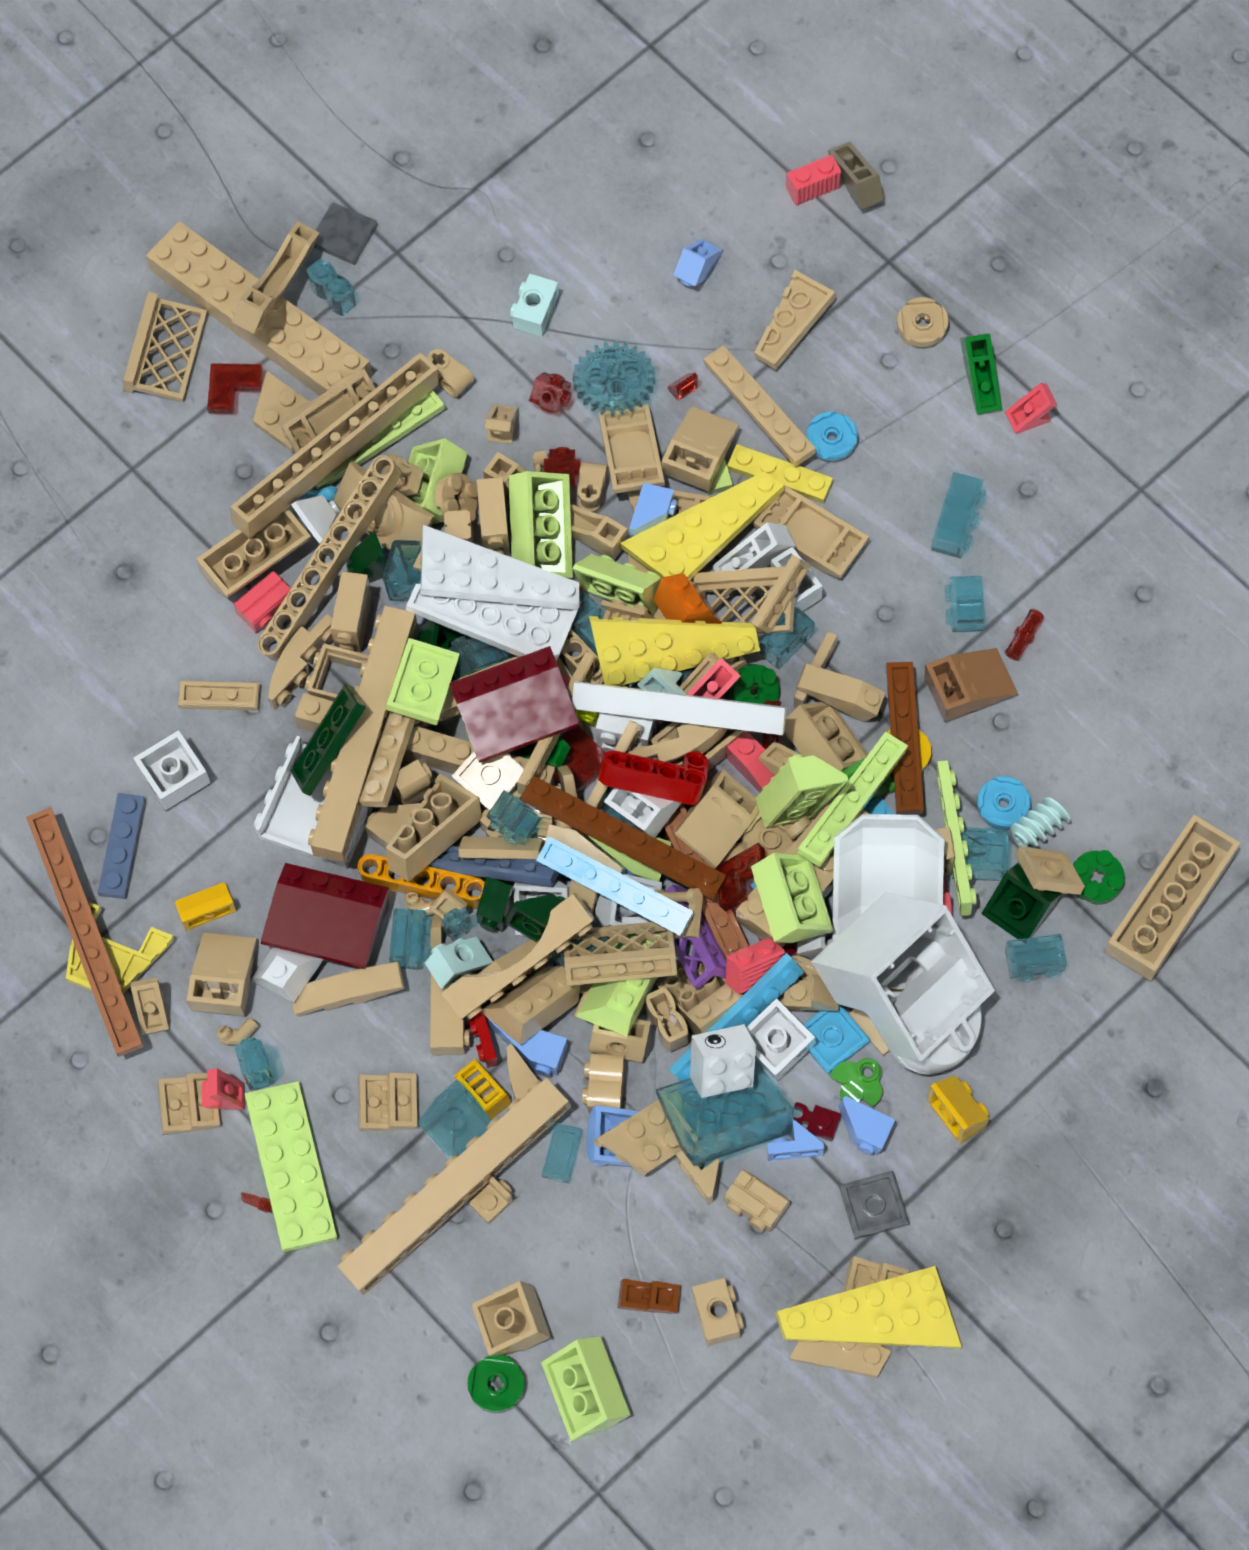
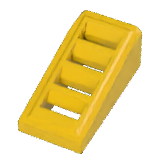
M476 1059L472 1060L454 1075L455 1079L490 1120L511 1104L508 1095ZM477 1071L480 1073L475 1078H473L469 1083L466 1082V1080ZM483 1080H486V1082L483 1083L480 1087H478L475 1091L473 1090V1088H475ZM491 1088L493 1089V1090H492L489 1094H487L484 1098H482V1099L480 1098L482 1095H484V1094H485L487 1091H489Z

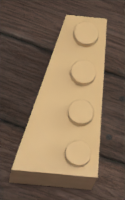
M440 773L435 779V785L432 789L428 788L423 795L424 800L410 813L411 818L406 824H402L385 847L389 870L408 882L482 818L479 797Z

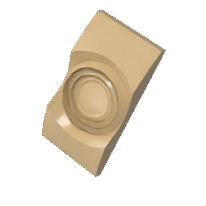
M365 369L358 370L336 381L325 393L299 406L280 424L295 453L376 389Z
M649 404L598 412L613 494L641 490L643 483L665 486Z
M354 461L349 463L333 500L340 511L367 471ZM377 487L371 488L367 493V497L373 496L377 491ZM393 488L366 531L370 534L376 533L379 543L383 547L414 560L421 548L423 525L430 527L435 516ZM363 509L357 510L353 515V519L359 518L362 515Z
M785 485L784 492L761 512L754 522V526L757 529L767 522L786 525L796 545L794 549L798 555L803 557L814 568L840 579L869 540L868 535Z

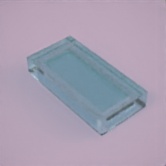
M555 1122L542 1177L569 1183L583 1132L582 1128Z

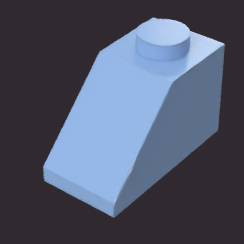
M703 239L692 243L683 249L674 276L680 278V282L687 286L699 285L705 281L721 256L723 249Z
M643 483L629 527L630 538L669 519L670 515L674 516L678 503L677 500H674V490Z
M844 1096L838 1108L851 1142L858 1145L857 1149L868 1155L873 1153L877 1155L882 1150L895 1119Z

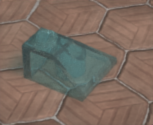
M395 540L392 542L382 576L389 601H409L415 585L420 584L421 572L415 570L413 565L421 551V541Z
M964 827L961 839L962 841H967L968 856L965 857V862L971 865L972 880L1001 881L1009 870L1007 829Z
M457 1079L435 1098L417 1123L450 1159L454 1155L460 1156L467 1149L465 1146L475 1136L480 1138L487 1131L486 1127L491 1120L476 1099Z

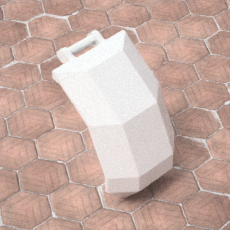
M862 814L834 836V931L832 941L885 892L943 905L945 838L919 815ZM911 961L885 987L889 990H904L924 970L919 963ZM891 991V992H892V993L895 995V997H896V996H898L902 991Z

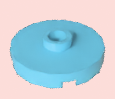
M828 411L817 415L811 420L806 438L816 448V454H814L816 457L825 461H838L846 458L853 452L857 444L858 432L855 423L848 416ZM834 436L836 439L832 441L828 437Z
M998 776L986 782L981 787L977 797V809L981 818L988 825L998 829H1010L1013 823H1018V819L1022 816L1026 817V813L1030 811L1031 807L1029 792H1027L1019 780L1009 776ZM1005 801L1008 803V806L1001 807L999 802Z

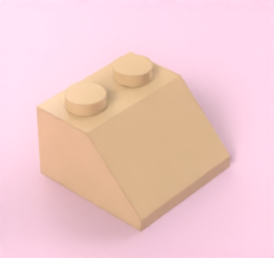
M518 1281L471 1304L488 1355L491 1357L526 1350L551 1338L534 1287L522 1281Z

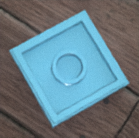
M840 1004L838 1011H819L803 1024L816 1039V1044L808 1053L827 1075H830L837 1065L849 1060L871 1041Z

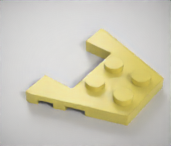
M88 902L96 921L101 908L96 904ZM151 927L139 951L102 937L123 994L131 986V982L136 981L173 943V935ZM72 939L66 980L92 991Z

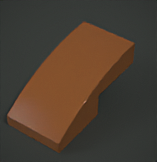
M622 1279L620 1282L618 1308L642 1312L676 1314L680 1285L659 1281L648 1283Z

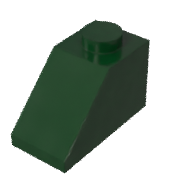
M372 533L355 547L349 556L350 564L346 565L350 573L368 575L369 583L388 577L383 550L376 533Z
M490 877L486 878L476 913L477 922L483 929L490 932H495V930L503 932L506 926L504 921L514 904L513 886Z

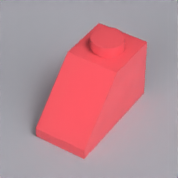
M720 658L686 695L721 699L741 676L727 662Z

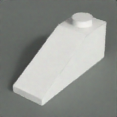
M767 522L712 566L715 572L765 568L771 565L773 558L791 547L795 548L796 545L786 525Z

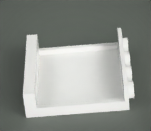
M296 736L294 743H290L285 753V758L287 759L284 766H279L276 772V783L273 790L269 789L264 801L266 806L263 813H258L255 819L254 828L257 836L264 841L347 870L365 830L366 821L372 814L374 807H361L345 862L314 856L311 846L308 845V838L311 829H316L318 822L316 820L317 808L324 803L326 797L323 796L324 786L327 780H331L333 772H331L330 764L312 795L308 796L302 793L291 773V769L307 744L302 743L300 736Z

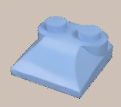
M597 1105L592 1108L587 1123V1156L590 1162L597 1166H604L606 1164L631 1166L616 1159V1154L603 1146L601 1148L595 1146L593 1142L639 1111Z

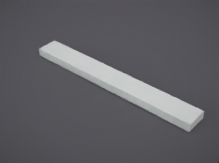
M580 681L574 682L572 697L573 708L577 710L783 735L785 730L787 707Z

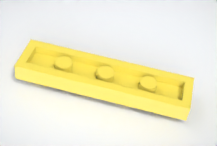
M736 444L727 465L728 471L748 478H752L765 471L780 483L805 498L824 504L833 483L832 477L801 466L795 467L792 463Z

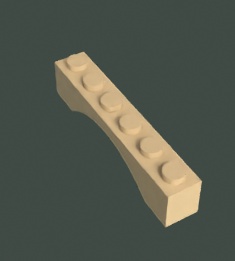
M299 221L295 223L265 273L255 285L249 286L241 297L231 321L232 323L255 334L310 257L319 232Z
M497 452L484 469L483 475L484 479L503 477L504 494L509 499V475L526 472V470L518 463ZM570 503L571 536L600 554L615 560L622 551L620 543L628 539L627 528L606 515L596 514Z
M574 892L551 910L548 924L541 939L523 959L510 967L496 972L465 974L441 992L442 996L460 1020L466 1015L471 1019L483 1010L480 1005L489 999L492 1003L504 994L502 988L511 983L514 987L527 976L524 972L533 966L537 970L548 961L546 956L555 950L558 954L571 944L568 939L577 933L581 937L593 928L590 923L595 918Z

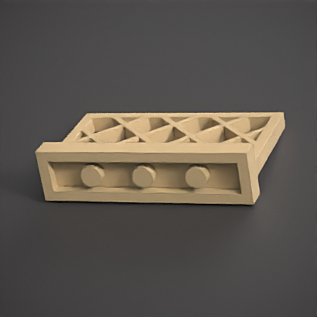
M148 291L124 375L123 391L133 394V391L136 390L183 402L207 310L158 298L157 293ZM161 307L172 309L176 316L164 321L159 314ZM189 314L200 316L199 323L191 327L187 325L183 318ZM179 320L185 330L173 335L168 325ZM164 328L170 338L158 343L153 336L154 332ZM188 334L193 341V345L182 349L177 340ZM173 342L179 352L167 357L162 347ZM158 350L163 360L151 365L147 356ZM182 356L187 366L177 372L171 362ZM167 364L173 374L161 380L155 370ZM149 373H152L157 381L151 386L140 384L141 378ZM177 379L181 385L180 392L169 391L165 384Z
M785 566L702 572L694 576V584L698 586L704 597L706 592H715L718 598L710 605L714 611L722 602L730 608L720 618L721 622H726L735 614L741 620L739 623H748L760 609ZM762 588L766 594L755 603L749 596L756 589ZM733 590H738L742 596L731 605L726 598ZM795 593L783 611L786 614L785 625H775L771 633L793 632ZM747 600L753 608L742 617L737 609ZM755 627L757 634H768L762 629Z
M655 922L591 928L581 937L576 933L568 939V941L582 939L581 943L576 945L570 942L571 944L564 949L567 986L677 975L673 932ZM667 930V932H665L660 937L653 934L656 931ZM628 934L638 935L634 939L625 937ZM600 937H610L606 942L599 940ZM645 939L652 942L647 947L640 944ZM617 942L625 945L621 949L613 947ZM591 944L598 947L593 952L586 950Z

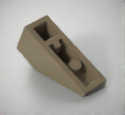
M851 142L828 150V154L833 155L841 170V179L850 196L861 209L872 207L876 203L884 201L879 174Z

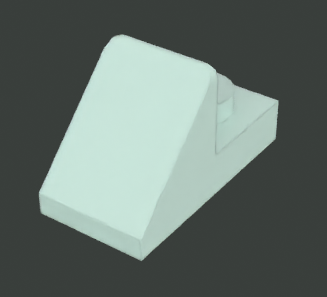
M653 668L637 684L644 690L686 695L676 684L683 674L677 671Z

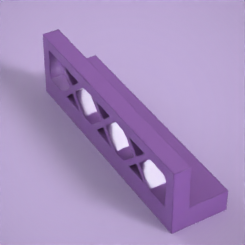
M672 884L665 892L688 891V889ZM676 902L686 908L689 907L688 902ZM701 912L699 938L674 939L675 952L693 987L700 989L713 976L726 979L727 961ZM687 940L693 944L691 956H687L685 953ZM698 961L702 962L706 968L699 977L696 974Z

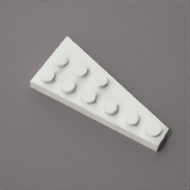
M425 525L422 527L420 595L578 610L579 582Z
M420 584L415 585L405 609L519 657L551 646L556 662L578 610L420 595Z

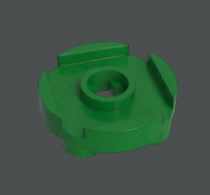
M747 664L740 667L738 674L741 677L729 689L730 700L778 706L779 684L776 672L759 664ZM754 684L758 688L756 696L750 694V689L754 688Z
M1107 850L1089 851L1079 856L1073 863L1085 886L1080 895L1075 894L1081 900L1085 899L1095 905L1107 904L1113 901L1123 888L1124 869L1111 852ZM1093 872L1103 875L1102 883H1098L1096 880L1091 881L1090 877L1093 876Z
M496 1355L492 1357L487 1356L472 1367L468 1375L467 1386L473 1403L489 1413H503L514 1409L524 1393L525 1381L519 1366L511 1358L504 1355ZM495 1377H500V1382L504 1383L503 1388H499L498 1391H493L492 1387L488 1386V1382L494 1381Z

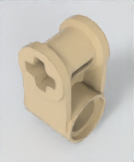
M435 349L428 354L427 359L438 367V384L452 397H457L474 381V376L470 370L457 362L446 351Z
M581 462L578 486V506L593 513L600 509L603 490L606 485L608 465Z

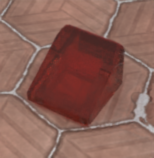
M696 373L685 374L668 385L667 388L678 401L697 389L698 375Z

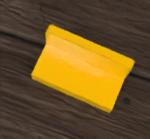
M224 882L175 901L186 931L236 912Z

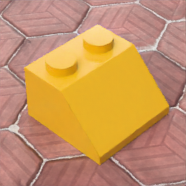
M954 1075L932 1084L927 1102L961 1145L987 1127L989 1121L987 1116H989V1113L981 1102L977 1103L971 1096L972 1090L964 1080L960 1081Z

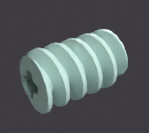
M1046 797L1042 800V804H1037L1034 810L1028 811L1026 817L1022 816L1018 819V823H1013L1010 826V832L1018 847H1028L1030 844L1032 847L1037 848L1039 845L1036 838L1045 842L1047 840L1044 834L1045 831L1050 835H1054L1055 831L1052 826L1054 825L1061 829L1063 824L1060 819L1062 818L1064 821L1070 822L1071 818L1061 804L1050 797Z

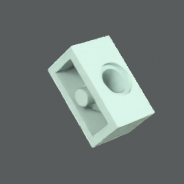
M529 274L527 281L521 283L518 293L520 298L518 303L512 305L510 318H513L514 329L542 337L559 296L558 282ZM530 303H538L536 306H529Z
M476 936L469 939L460 938L448 945L445 943L437 945L431 950L432 955L426 960L425 964L439 987L444 989L465 974H479L493 961Z

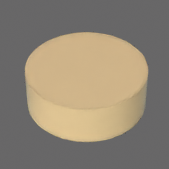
M806 815L785 832L790 839H794L803 833L812 822Z

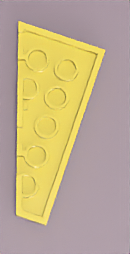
M764 471L621 542V549L661 578L684 573L691 580L784 492V485Z
M589 616L604 685L621 686L641 681L653 668L681 671L697 667L709 653L715 652L719 659L725 660L760 651L756 628L752 623L722 622L721 624H706L705 621L683 623L681 620L640 618L637 621L623 620L622 617L599 619L598 616Z
M935 1266L779 1310L775 1313L783 1340L828 1341L888 1346L949 1347L950 1349H960L962 1347Z

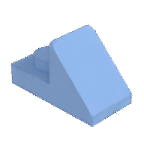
M792 1120L793 1141H789L788 1138H776L772 1140V1143H767L768 1161L823 1156L824 1153L823 1142L795 1120Z

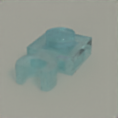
M463 907L459 910L456 908L447 912L444 915V919L441 920L442 928L447 937H450L452 941H455L456 937L462 932H465V934L469 933L470 930L467 926L471 925V918L466 908Z

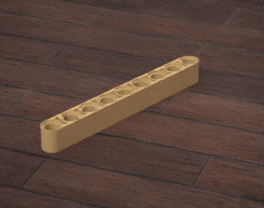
M380 455L371 463L258 640L259 651L269 659L278 661L293 635L301 626L304 627L398 482L401 470L389 456ZM387 465H391L390 471L385 475H381L382 469ZM373 487H377L376 493L371 497H367L368 491ZM359 509H363L362 515L357 519H353L354 513ZM348 531V537L343 541H339L340 535ZM334 553L333 560L325 563L327 555ZM320 575L319 582L311 585L312 578ZM306 597L305 604L297 607L298 600ZM291 619L290 627L283 630L284 622ZM277 641L276 649L269 652V645Z

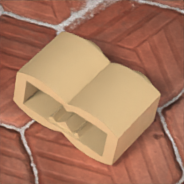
M417 759L399 769L393 793L401 805L419 802L424 799L423 795L428 788L431 789L434 786L431 779L432 773L425 762L421 764Z
M662 987L647 994V1015L651 1023L658 1028V1035L662 1045L670 1052L687 1045V1024L682 1015L676 1011L675 1001L671 993Z
M591 1054L590 1062L585 1061L584 1078H589L588 1088H583L582 1104H587L588 1112H591L592 1108L596 1105L622 1109L624 1055Z

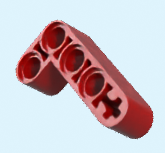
M611 750L607 751L603 756L598 780L609 787L694 805L699 803L707 781L708 758L700 752L692 751L686 753L681 766Z

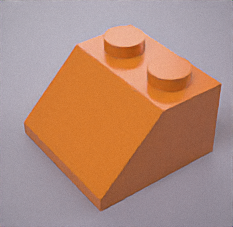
M684 573L661 578L653 600L666 619L681 620L683 623H695V621H705L706 624L722 623L700 589Z

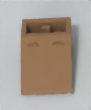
M997 648L949 655L925 664L924 679L944 722L1018 695Z

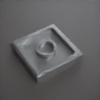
M332 202L316 229L319 232V236L314 248L354 265L377 227V221Z
M893 1171L839 1185L855 1240L909 1225Z

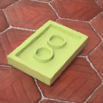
M408 638L385 710L437 725L456 668L459 653Z

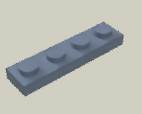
M118 793L98 889L99 896L126 899L146 801L144 796Z

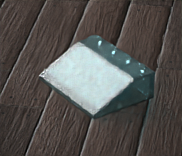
M756 1060L753 1087L701 1098L691 1078L656 1089V1095L678 1144L693 1166L792 1133L794 1109Z

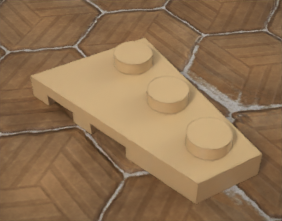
M799 1341L789 1361H800L814 1364V1366L830 1367L843 1370L844 1372L878 1378L891 1351L881 1345Z

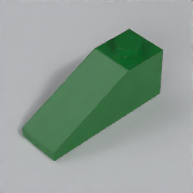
M990 333L961 337L963 360L976 414L1002 410Z

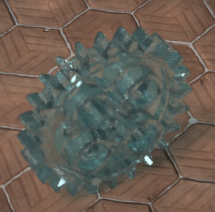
M615 341L613 347H609L608 343L604 342V348L600 349L599 346L594 345L595 352L586 350V358L579 357V364L574 365L575 373H572L573 388L577 392V399H582L583 406L590 404L592 412L600 408V415H603L606 410H610V415L614 416L615 411L619 410L623 416L624 409L628 408L633 413L634 405L643 407L642 399L649 401V393L654 392V384L656 383L655 368L651 366L650 358L645 359L644 351L637 354V346L628 349V343L625 342L622 347H618V342Z

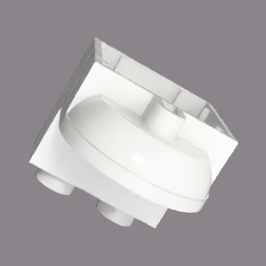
M885 892L811 961L836 1004L864 1011L870 1017L895 1060L906 1069L920 1074H937L946 1071L967 1057L980 1033L982 1022L981 1004L995 991L946 905ZM911 961L919 963L924 971L895 997L885 986L897 977Z

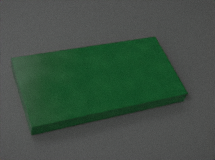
M344 684L291 769V773L302 793L308 796L312 795L366 708L354 687L348 684Z

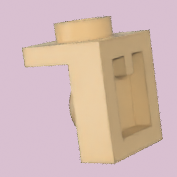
M493 1176L488 1180L489 1184L469 1202V1206L488 1225L513 1202L510 1194L512 1189L502 1179L497 1181Z

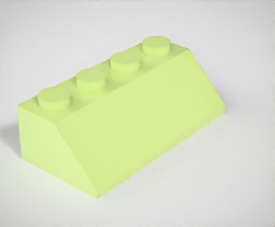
M526 471L509 475L511 557L565 578H573L569 474Z
M798 754L788 758V762L779 769V772L770 779L771 781L768 785L763 787L761 793L755 798L764 827L769 828L797 822L806 815L809 819L814 818L848 782L847 775L814 755L804 757L803 754Z
M628 934L625 937L634 939L638 935ZM645 939L640 944L647 947L652 942ZM617 942L615 945H613V947L617 949H621L623 946H625L620 942ZM658 977L593 983L576 1017L628 1037L646 1001V995L650 993Z

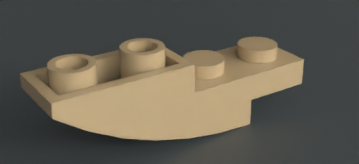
M328 614L310 632L301 626L284 648L274 669L269 687L268 699L273 710H276L280 705L284 706L290 700L291 693L297 687H302L306 683L307 677L310 674L307 662L314 660L316 652L323 646V643L328 644L333 640L330 630L332 617Z
M683 723L680 727L676 728V738H664L657 744L650 746L640 745L628 753L682 766L686 753L692 751L705 753L722 738L729 728Z

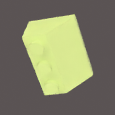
M446 438L412 447L408 461L422 469L424 473L418 493L406 497L435 516L432 524L444 522L440 515H443L440 507L435 505L434 494L437 483L440 479H444L447 474L462 473L468 453Z
M590 554L573 566L572 569L579 583L583 586L584 592L609 601L618 599L630 607H633L634 604L642 605L649 609V614L654 615L658 606L653 598L661 581V577L651 571L647 573L639 571L629 563L622 565L606 555H601L600 557Z
M773 853L751 866L754 882L758 888L762 907L765 911L774 942L794 943L834 931L811 861L801 855Z
M601 1336L577 1339L541 1362L570 1441H575L612 1427L630 1416Z

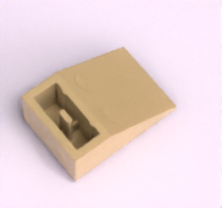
M691 406L671 439L661 461L663 474L709 492L739 424Z
M722 769L706 782L699 803L691 805L674 834L715 869L757 815L759 809L755 800L756 797Z
M203 932L191 972L186 1000L191 1011L245 1016L257 938Z
M698 961L696 974L699 977L706 970L700 961ZM683 966L677 969V975L667 976L656 984L658 989L664 987L671 993L675 1001L676 1011L682 1015L686 1024L695 1035L706 1033L743 996L742 994H737L725 983L724 978L717 976L711 977L700 989L694 988Z

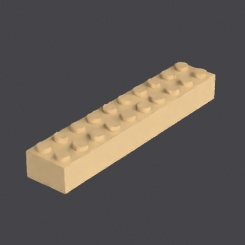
M179 221L146 255L151 272L201 309L207 310L209 315L317 395H322L333 383L358 370L365 369L369 378L372 376L370 361L282 296L255 334L232 323L231 321L241 297L249 286L255 285L259 279Z

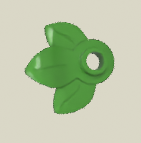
M871 1058L861 1059L857 1063L844 1061L837 1065L830 1074V1078L842 1084L840 1101L844 1096L858 1102L864 1099L868 1105L873 1107L882 1096L883 1089L879 1082L881 1067L877 1061ZM865 1068L870 1069L872 1076L865 1077L862 1070Z

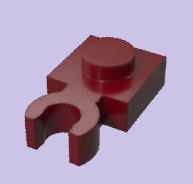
M796 1102L794 1109L801 1111L803 1115L799 1118L790 1116L789 1122L792 1124V1120H795L800 1125L806 1124V1130L811 1134L832 1142L841 1113L818 1105L814 1106L812 1112L804 1104Z

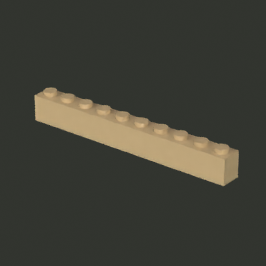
M421 352L231 505L232 523L249 539L292 503L297 501L438 385V367Z
M384 606L382 615L378 614L376 618L375 630L377 632L375 638L371 637L368 644V653L370 655L368 661H363L360 671V676L362 677L361 684L355 686V690L366 708L340 748L338 757L335 756L331 763V772L333 774L331 780L326 781L323 790V796L326 797L323 805H319L317 808L316 829H311L308 838V845L311 846L314 856L345 862L362 807L359 799L389 712L385 710L408 638L413 639L416 630V614L409 611Z
M303 693L295 713L297 727L314 733L333 701ZM413 726L403 759L411 762L418 759L421 764L425 762L428 767L454 774L474 752L471 742ZM507 753L520 766L525 768L529 759ZM545 764L538 778L554 786L557 779L555 767Z
M547 1077L542 1082L540 1080L534 1082L528 1089L529 1093L522 1100L518 1098L513 1101L507 1108L508 1112L501 1119L497 1117L492 1120L486 1127L487 1131L480 1138L478 1136L472 1138L465 1146L467 1149L460 1156L454 1155L445 1164L446 1168L439 1175L435 1173L430 1176L424 1183L425 1187L416 1194L414 1192L404 1200V1206L398 1212L393 1211L383 1219V1225L378 1230L368 1232L361 1239L362 1244L357 1249H350L340 1258L341 1263L337 1267L362 1295L367 1293L482 1189L492 1176L495 1177L571 1108L569 1101Z

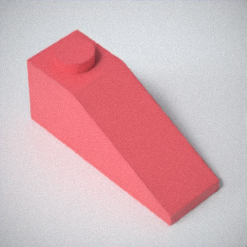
M746 731L727 746V760L761 793L762 788L768 785L771 781L770 779L775 775L759 761V756L765 749Z

